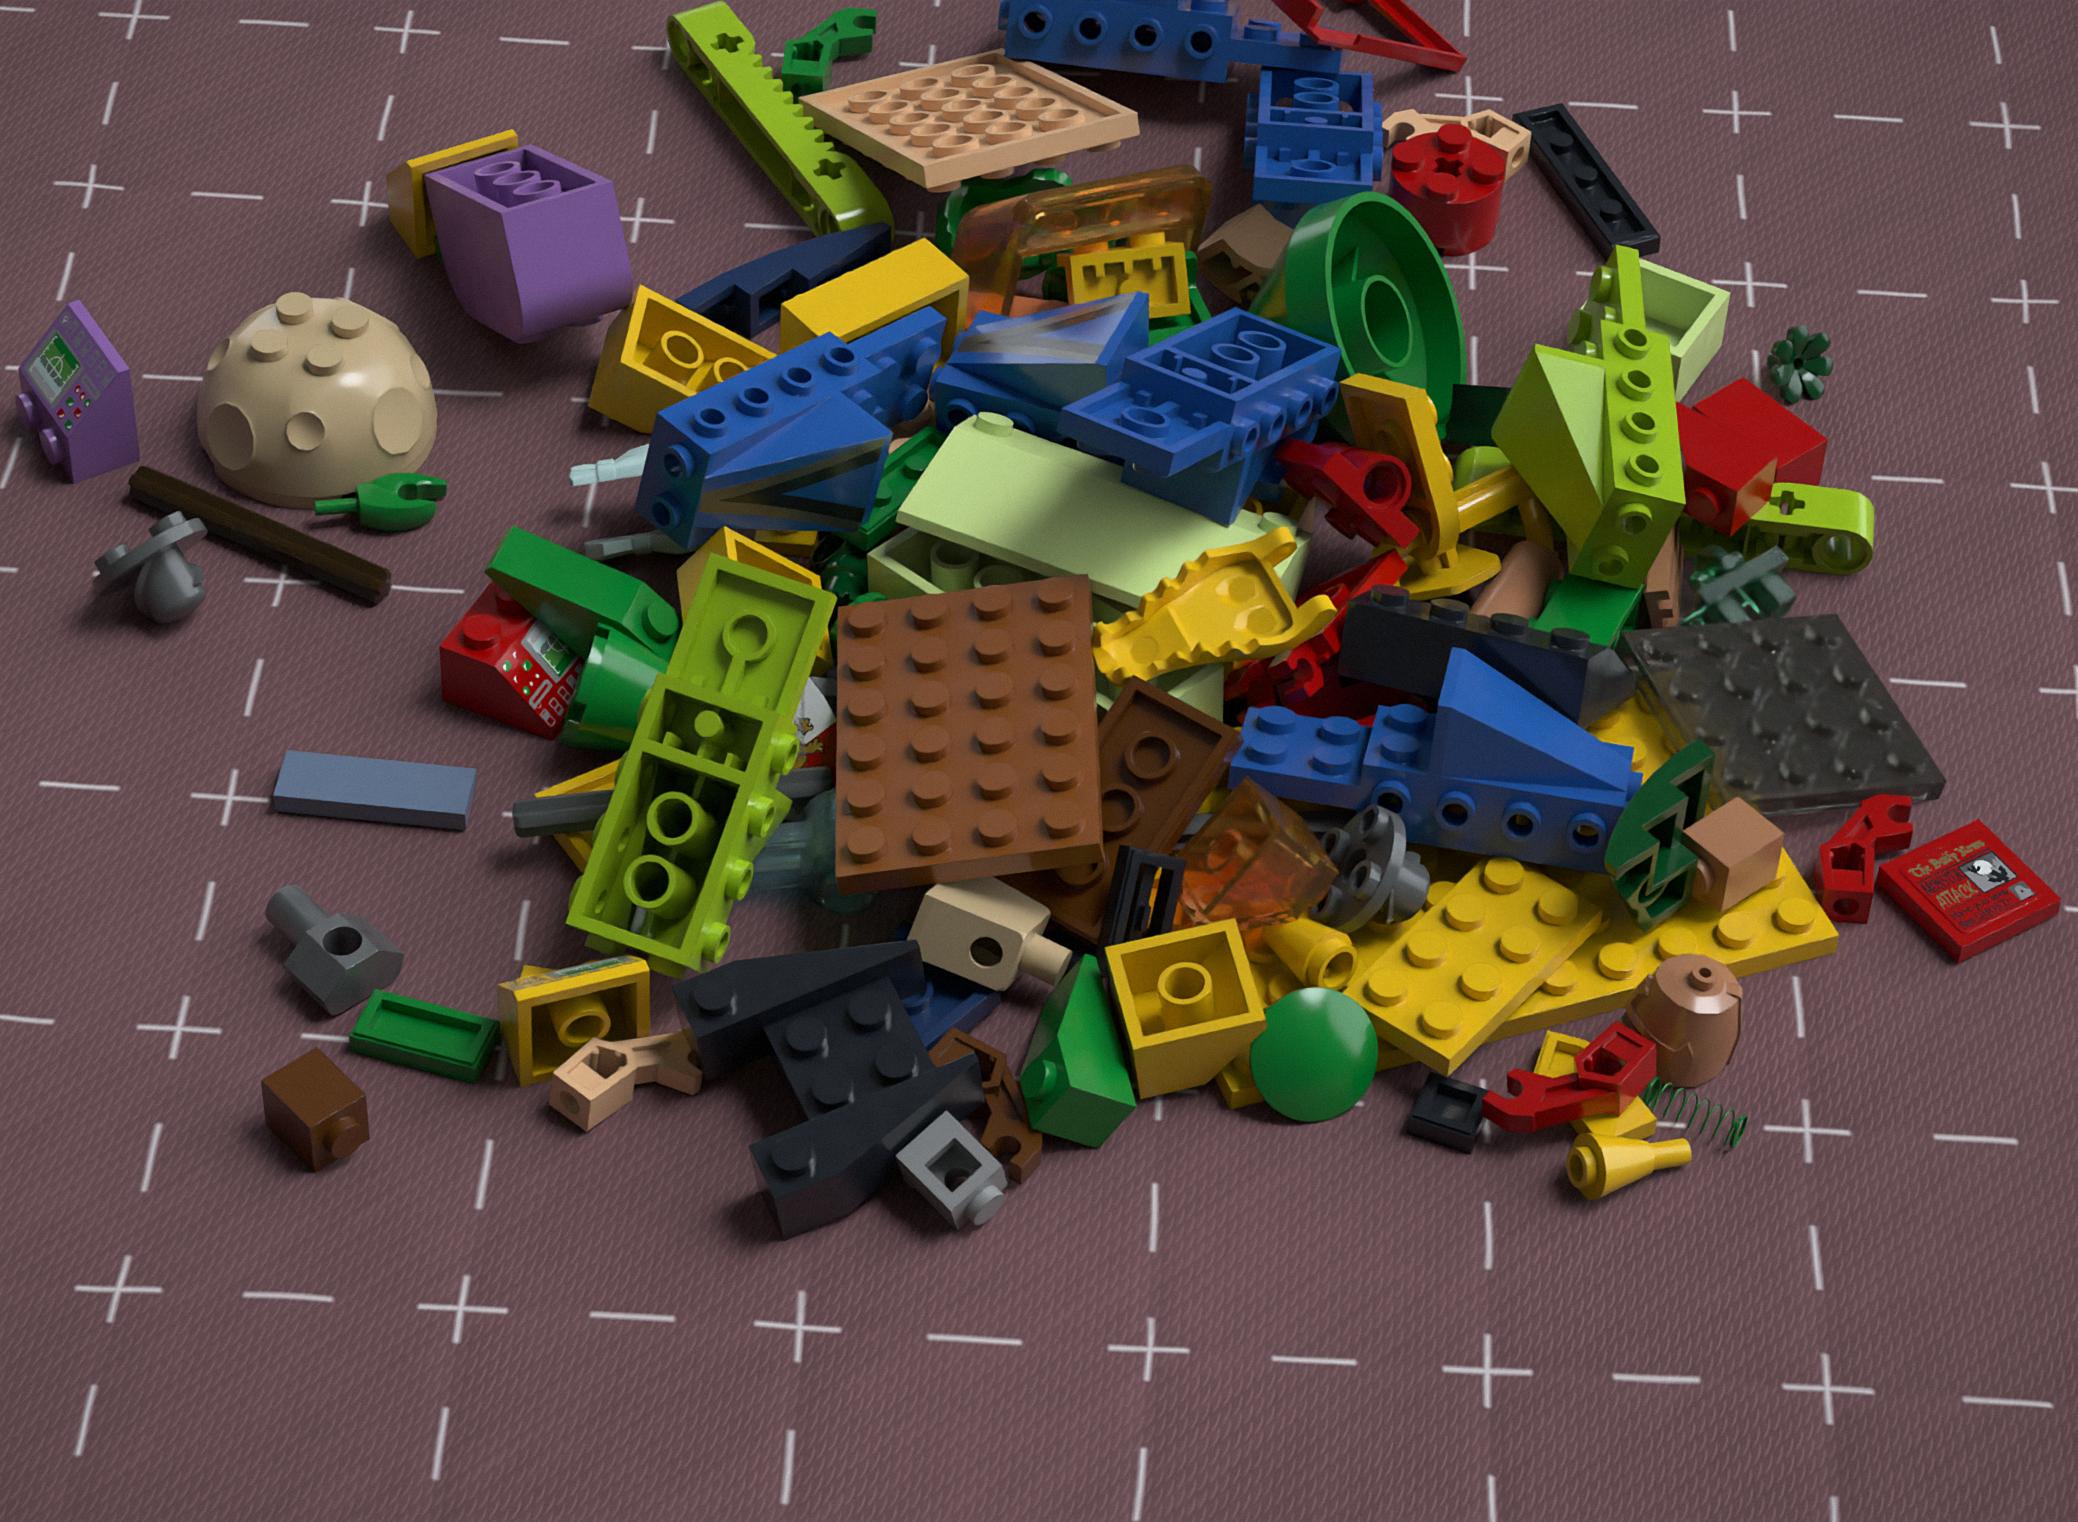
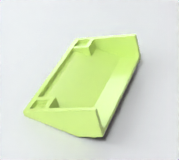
M980 412L978 416L973 415L953 428L899 508L895 522L1051 578L1088 574L1093 593L1138 608L1141 597L1145 593H1150L1157 588L1162 578L1174 579L1184 562L1195 561L1205 550L1252 541L1276 528L1284 526L1288 527L1296 541L1297 549L1291 556L1275 566L1274 570L1295 603L1315 535L1298 529L1299 523L1295 519L1273 512H1266L1261 516L1241 509L1235 522L1229 526L1120 482L1124 468L1122 466L1014 429L1012 420L990 412Z

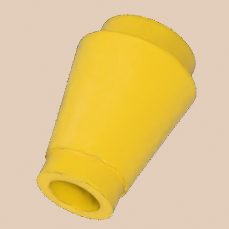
M1287 909L1276 910L1267 918L1263 925V941L1270 945L1271 949L1306 988L1322 987L1338 991L1354 975L1358 964V953L1352 947L1351 940L1345 933L1292 913Z

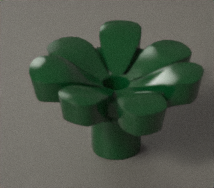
M1794 326L1788 329L1786 340H1777L1773 344L1767 358V366L1770 370L1771 382L1781 386L1780 396L1783 399L1797 403L1802 393L1814 400L1819 399L1824 394L1825 387L1817 377L1818 375L1829 376L1833 369L1832 359L1820 356L1830 346V339L1827 334L1821 332L1809 336L1806 326Z

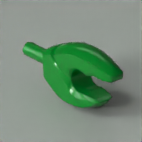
M390 473L378 477L371 482L356 485L355 498L314 501L315 516L357 513L359 525L385 532L407 531L418 528L433 519L437 511L436 503L425 499L446 496L447 481L415 473Z

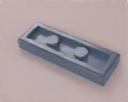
M286 750L273 794L274 809L277 812L466 830L477 788V769Z

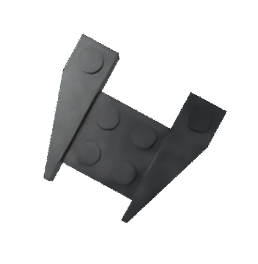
M916 939L735 960L672 986L682 1032L706 1081L769 1055L802 1124L748 1145L757 1187L783 1241L841 1218L854 1210L900 1172L896 1155L946 1110L960 1123L985 1102L979 1059L976 1053H970L935 1068L901 1002L927 990L921 950Z

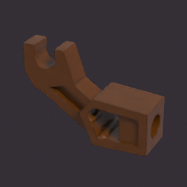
M953 1027L928 1054L935 1068L970 1053H976L979 1059L985 1102L967 1117L971 1120L986 1118L988 1123L980 1144L994 1158L1002 1153L1015 1155L1010 1160L1009 1178L1021 1185L1041 1164L1042 1131L1032 1129L1025 1099L1007 1065V1054Z

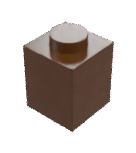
M317 1047L261 1080L266 1126L314 1173L337 1159L351 1155L361 1144L370 1139L366 1094Z

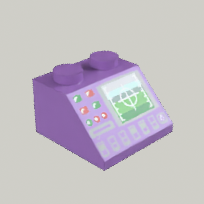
M81 301L70 302L18 368L22 393L15 396V404L23 425L28 430L35 428L39 433L42 448L49 462L52 465L60 463L71 481L75 484L141 459L130 369Z

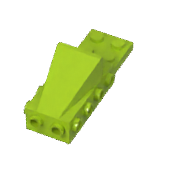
M1616 244L1605 267L1599 265L1595 269L1589 286V298L1583 310L1577 308L1571 316L1567 330V341L1573 344L1574 353L1534 343L1491 429V437L1566 533L1569 574L1639 590L1686 502L1669 336L1646 330L1639 252L1637 249Z
M710 552L666 674L657 673L652 688L646 692L642 699L637 717L638 727L630 749L624 753L618 764L612 798L607 811L602 814L596 824L591 842L592 852L583 875L574 884L569 898V914L565 923L588 934L584 946L613 957L624 955L626 948L649 956L647 965L650 970L683 981L687 969L703 974L709 971L711 963L718 964L721 961L730 940L731 927L726 925L734 900L741 901L746 895L754 872L752 862L787 816L793 802L775 788L780 774H789L798 755L800 741L798 737H795L798 726L792 723L837 601V597L833 593Z

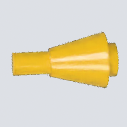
M1583 1132L1575 1138L1573 1146L1567 1154L1566 1168L1573 1186L1578 1188L1587 1199L1597 1200L1651 1174L1653 1170L1688 1165L1691 1161V1148L1688 1141L1684 1138L1648 1143L1644 1140Z

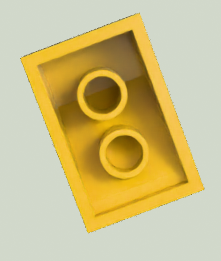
M640 284L632 295L630 305L619 312L607 329L588 406L640 433L652 434L657 412L778 355Z

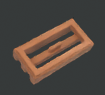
M1675 525L1645 578L1644 596L1653 633H1656V637L1678 635L1684 549L1683 545L1680 544L1679 527Z

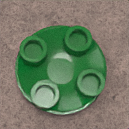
M1309 987L1293 991L1277 1000L1271 1007L1263 1009L1267 1028L1251 1042L1249 1061L1255 1086L1271 1109L1295 1120L1318 1122L1341 1115L1362 1098L1375 1074L1378 1060V1043L1370 1018L1357 1002L1333 989Z

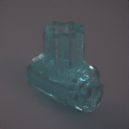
M836 787L811 799L802 811L801 822L781 823L752 862L754 872L749 886L750 891L802 887L808 899L817 906L823 907L837 915L850 916L859 914L868 908L878 894V891L840 896L835 878Z

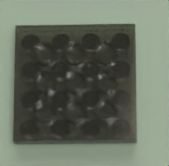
M1836 613L1621 631L1614 651L1639 682V692L1676 752H1679L1698 738L1716 753L1707 800L1713 812L1736 797H1740L1764 817L1858 808L1861 801L1878 794L1911 796V802L1937 800L1940 798L1947 780Z

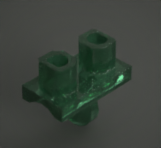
M1715 544L1707 545L1695 554L1693 560L1695 573L1688 576L1689 586L1693 591H1696L1693 595L1694 610L1682 617L1679 625L1689 637L1705 629L1724 649H1727L1741 641L1750 632L1755 623L1743 607L1750 604L1759 616L1769 624L1784 617L1790 611L1797 598L1791 587L1780 575L1789 558L1778 545L1746 563L1742 554L1738 551L1728 553L1722 547Z

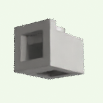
M947 1110L896 1155L903 1180L912 1189L915 1188L956 1230L961 1228L969 1219L975 1225L983 1224L1000 1209L1005 1200V1195L1001 1191L1008 1184L1002 1165ZM954 1178H968L955 1191L951 1192L948 1189L949 1183Z

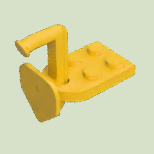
M1361 373L1339 382L1356 446L1397 457L1406 465L1411 475V493L1400 511L1421 531L1406 549L1381 543L1379 547L1372 549L1370 555L1371 559L1393 548H1396L1401 557L1406 554L1410 555L1403 559L1408 569L1393 585L1408 590L1410 592L1409 599L1421 601L1455 595L1495 576L1502 568L1499 556L1457 543L1459 533L1516 505L1519 508L1526 541L1540 543L1558 556V551L1554 550L1553 533L1547 508L1512 464L1453 492L1451 485L1453 470L1448 458L1442 452L1435 426L1438 420L1437 411L1432 400L1427 396L1425 389Z

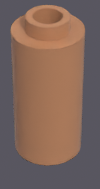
M1521 541L1510 548L1501 562V570L1490 578L1468 613L1491 618V615L1495 613H1508L1522 616L1528 620L1530 617L1538 619L1542 613L1544 598L1550 584L1554 579L1563 580L1564 569L1558 556L1548 547L1533 541Z

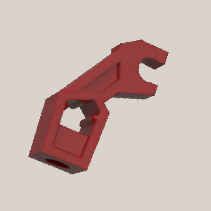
M1878 794L1861 801L1859 809L1827 843L1819 845L1813 874L1816 900L1830 921L1867 924L1874 895V856L1910 848L1913 835V823H1908L1912 807L1911 796Z
M1615 1021L1574 1057V1073L1551 1078L1513 1068L1507 1074V1092L1516 1098L1505 1099L1490 1090L1482 1098V1116L1508 1132L1534 1134V1131L1537 1129L1599 1113L1620 1116L1656 1076L1657 1044Z

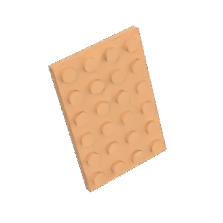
M1003 48L798 98L799 104L803 106V117H812L815 127L822 129L825 134H829L842 141L843 144L862 152L864 156L871 157L880 162L884 167L905 176L906 179L916 182L929 192L955 190L962 185L961 180L979 175L985 179L1007 177L1015 172V166L1030 162L1042 166L1059 164L1068 159L1067 153L1082 149L1090 152L1114 150L1121 146L1120 140L1140 135L1137 112L1026 59L1004 57L1005 49Z

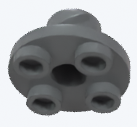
M181 511L172 513L151 526L148 532L152 538L133 550H130L125 543L103 554L94 562L100 574L95 577L92 584L100 596H106L133 585L134 601L137 609L146 617L153 618L158 624H170L179 621L193 613L206 598V590L202 585L204 579L203 569L196 564L189 563L184 553L203 539L208 531L200 518L187 521Z
M1370 804L1354 816L1342 830L1333 827L1326 832L1317 850V861L1323 865L1319 873L1316 891L1309 904L1310 918L1342 933H1350L1365 925L1376 913L1384 916L1386 926L1393 920L1396 922L1407 921L1418 913L1429 892L1430 876L1426 867L1419 864L1421 856L1412 851H1405L1406 830L1399 815L1384 807Z

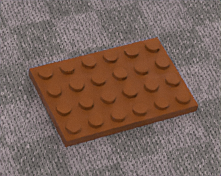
M1088 574L1052 577L1006 585H991L983 588L926 594L879 602H864L838 607L835 878L840 896L1104 862L1095 658L1092 650L1094 631L1092 590Z

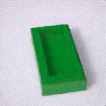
M374 989L349 1035L350 1052L477 1084L501 1038L500 1021Z

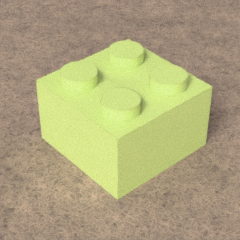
M1639 258L1646 330L1669 336L1675 402H1680L1722 346L1730 292ZM1570 344L1569 352L1574 353V346Z

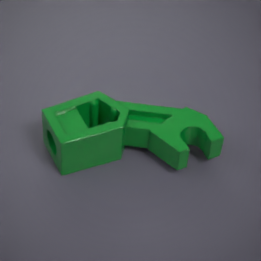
M850 7L832 12L831 17L801 38L785 42L781 81L783 82V92L790 91L793 94V104H799V97L828 90L832 78V61L837 57L872 52L873 34L876 35L877 10Z

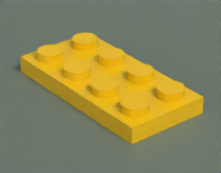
M1486 855L1342 993L1352 998L1363 1008L1373 1024L1376 1035L1448 1077L1600 927L1603 908L1519 860Z

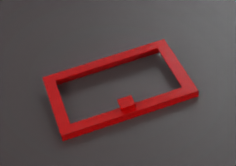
M1271 0L1317 44L1460 72L1467 60V57L1403 0L1343 1L1362 5L1368 1L1415 45L1323 28L1317 22L1325 9L1316 0Z

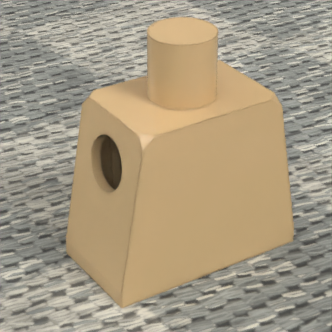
M993 876L937 883L925 893L907 940H917L923 961L996 991H1005L1024 972L1055 987L1064 975L1072 956L1071 950L1042 937L1051 916L1050 910Z

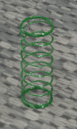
M1655 1076L1651 1080L1642 1099L1645 1105L1649 1107L1658 1090L1657 1097L1651 1107V1112L1654 1111L1662 1091L1670 1084L1672 1086L1671 1097L1663 1113V1118L1667 1115L1670 1104L1680 1090H1684L1683 1103L1675 1123L1678 1122L1685 1104L1693 1095H1696L1694 1113L1690 1118L1687 1128H1690L1699 1107L1704 1101L1708 1100V1111L1700 1129V1134L1703 1132L1713 1110L1720 1106V1118L1712 1139L1715 1138L1725 1116L1730 1111H1733L1731 1128L1724 1144H1727L1730 1135V1147L1734 1148L1738 1144L1747 1124V1115H1741L1734 1123L1735 1112L1733 1109L1728 1110L1722 1117L1723 1108L1721 1104L1715 1105L1710 1111V1101L1708 1098L1698 1105L1697 1093H1693L1685 1101L1686 1091L1684 1088H1680L1673 1095L1674 1087L1671 1082L1661 1089L1660 1077ZM1655 1083L1654 1089H1653V1091H1652V1094H1651L1649 1100H1648L1647 1103H1646V1100H1647V1097H1648V1095H1649V1092H1650V1090H1651L1653 1084ZM1741 1123H1742V1126H1741V1128H1740V1131H1739V1133H1738V1135H1737V1137H1736V1139H1735V1136H1736V1134H1737V1131H1738V1129H1739V1127H1740V1125H1741Z

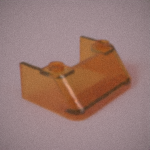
M1181 164L1033 192L982 204L971 209L964 215L958 226L950 258L969 275L965 331H967L979 310L1007 317L1010 316L1024 257L1128 237L1126 246H1130L1129 237L1151 232H1164L1165 242L1184 243L1185 251H1193L1195 256H1197L1213 190L1210 181L1194 166Z

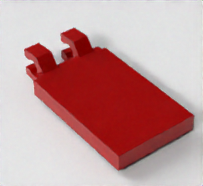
M1396 548L1313 585L1298 594L1295 599L1297 609L1315 596L1327 595L1338 612L1335 618L1314 636L1292 650L1269 658L1240 661L1223 684V698L1225 701L1236 696H1240L1241 699L1246 698L1247 709L1240 711L1236 716L1242 726L1249 707L1262 709L1267 706H1276L1273 685L1292 676L1294 677V688L1287 690L1284 695L1290 706L1311 697L1324 686L1321 663L1327 661L1341 648L1348 601L1372 589L1373 585H1394L1408 569Z

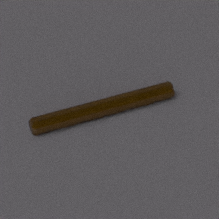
M140 466L134 475L131 474L129 478V495L134 500L169 515L181 511L187 521L200 518L208 532L372 603L381 602L385 594H388L391 590L392 583L390 581L392 573L387 568L150 466Z

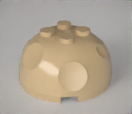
M290 292L282 295L275 304L267 305L252 313L217 346L211 355L208 368L201 383L196 420L201 450L205 449L210 460L214 463L215 474L223 482L241 494L267 504L296 509H314V501L342 499V495L355 492L356 485L371 482L378 477L390 473H415L426 460L436 438L438 414L429 372L395 323L345 298H310L304 293Z

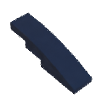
M880 222L827 234L771 252L718 275L675 299V302L730 331L735 328L749 339H752L780 321L781 303L891 253V226Z

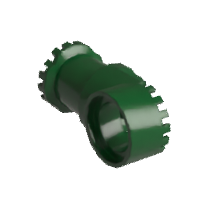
M833 533L828 534L818 544L810 557V563L820 572L822 590L831 592L837 597L828 623L829 635L838 618V607L848 606L857 597L869 592L867 553L873 550L871 547L865 552Z

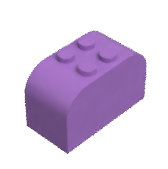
M532 144L424 174L439 246L449 281L461 306L473 319L513 340L515 343H531L546 338L549 335L548 331L568 325L570 327H583L598 323L603 319V315L625 309L630 305L633 295L632 272L613 181Z

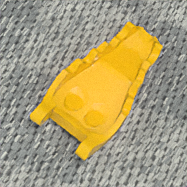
M1284 526L1276 528L1252 541L1205 550L1195 561L1184 562L1174 579L1171 580L1168 577H1164L1159 581L1157 588L1150 593H1145L1141 597L1140 604L1135 611L1126 612L1121 618L1110 624H1103L1102 621L1098 622L1093 631L1092 650L1098 669L1112 685L1124 688L1132 675L1147 682L1161 674L1182 668L1220 662L1263 659L1294 649L1314 636L1334 619L1338 612L1327 595L1315 596L1297 609L1274 570L1275 566L1291 556L1297 549L1296 541L1288 527Z

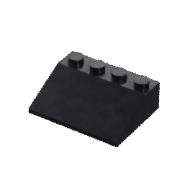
M1385 584L1373 585L1372 589L1354 597L1347 603L1337 668L1338 675L1439 700L1452 647L1466 649L1582 729L1637 695L1639 682L1612 649L1608 646L1589 642L1590 635L1580 630L1553 628L1550 633L1529 628V620L1522 616L1495 613L1491 615V618L1468 613L1469 606L1460 601L1433 599L1430 604L1409 599L1410 592L1404 588Z

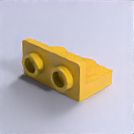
M1164 232L1129 235L1130 246L1108 248L1107 238L1073 241L1072 253L1057 254L1058 266L1065 267L1069 306L1139 291L1149 294V319L1191 314L1184 243L1165 242Z

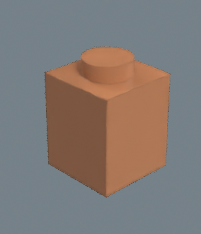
M1740 797L1734 798L1686 828L1682 832L1681 844L1699 858L1692 893L1700 896L1718 912L1722 913L1776 878L1785 833Z

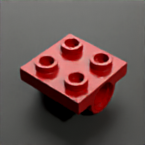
M1289 437L1284 440L1272 455L1287 470L1283 476L1284 481L1307 500L1311 501L1316 497L1329 510L1324 516L1326 521L1348 539L1353 540L1358 535L1374 547H1379L1381 543L1406 549L1421 531L1400 511L1410 496L1412 481L1408 468L1397 457L1337 441L1315 445Z

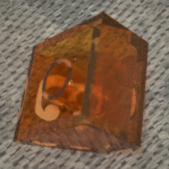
M1248 776L1243 779L1175 856L1176 858L1187 860L1178 901L1194 927L1232 918L1236 919L1239 930L1297 921L1308 907L1316 905L1325 897L1330 889L1332 880L1339 874L1338 869L1304 819Z

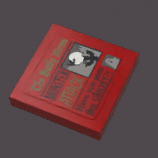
M1979 819L1880 865L1876 882L1957 963L2058 915L2062 900Z

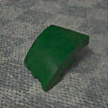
M1698 738L1668 759L1639 788L1619 817L1608 842L1604 858L1605 869L1634 924L1643 932H1646L1691 903L1699 858L1681 844L1683 830L1705 817L1716 753Z

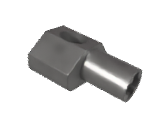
M288 885L278 890L266 906V919L296 946L284 963L288 975L331 1015H338L372 995L374 989L380 990L397 978L402 970L404 953L363 916L343 913L331 916L297 885Z

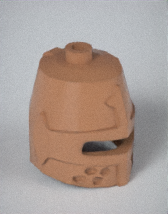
M1681 954L1666 959L1652 974H1648L1628 996L1625 1005L1626 1011L1619 1022L1638 1033V1030L1643 1037L1657 1044L1656 1076L1660 1077L1661 1084L1666 1085L1671 1082L1673 1087H1697L1717 1077L1725 1065L1730 1064L1742 1032V987L1738 984L1736 977L1723 963L1705 955Z

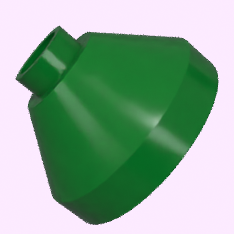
M1365 191L1310 209L1295 227L1250 305L1248 312L1341 348L1342 352L1334 379L1338 384L1355 374L1361 373L1425 389L1427 396L1432 400L1437 411L1438 420L1435 426L1439 441L1443 440L1450 430L1453 384H1466L1467 356L1463 324L1456 296L1436 248L1411 213L1397 201L1382 193ZM1339 385L1336 402L1329 414L1319 419L1318 429L1346 444L1356 446Z

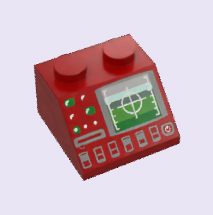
M492 580L439 645L443 701L554 741L562 730L576 681L585 660Z

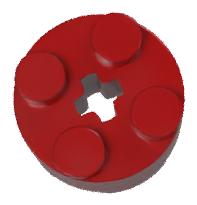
M1451 123L1441 126L1438 132L1420 134L1394 146L1387 196L1397 201L1411 213L1424 229L1434 247L1444 248L1443 256H1462L1482 249L1491 242L1495 235V228L1500 214L1505 162L1488 144L1471 137L1472 133L1467 127Z

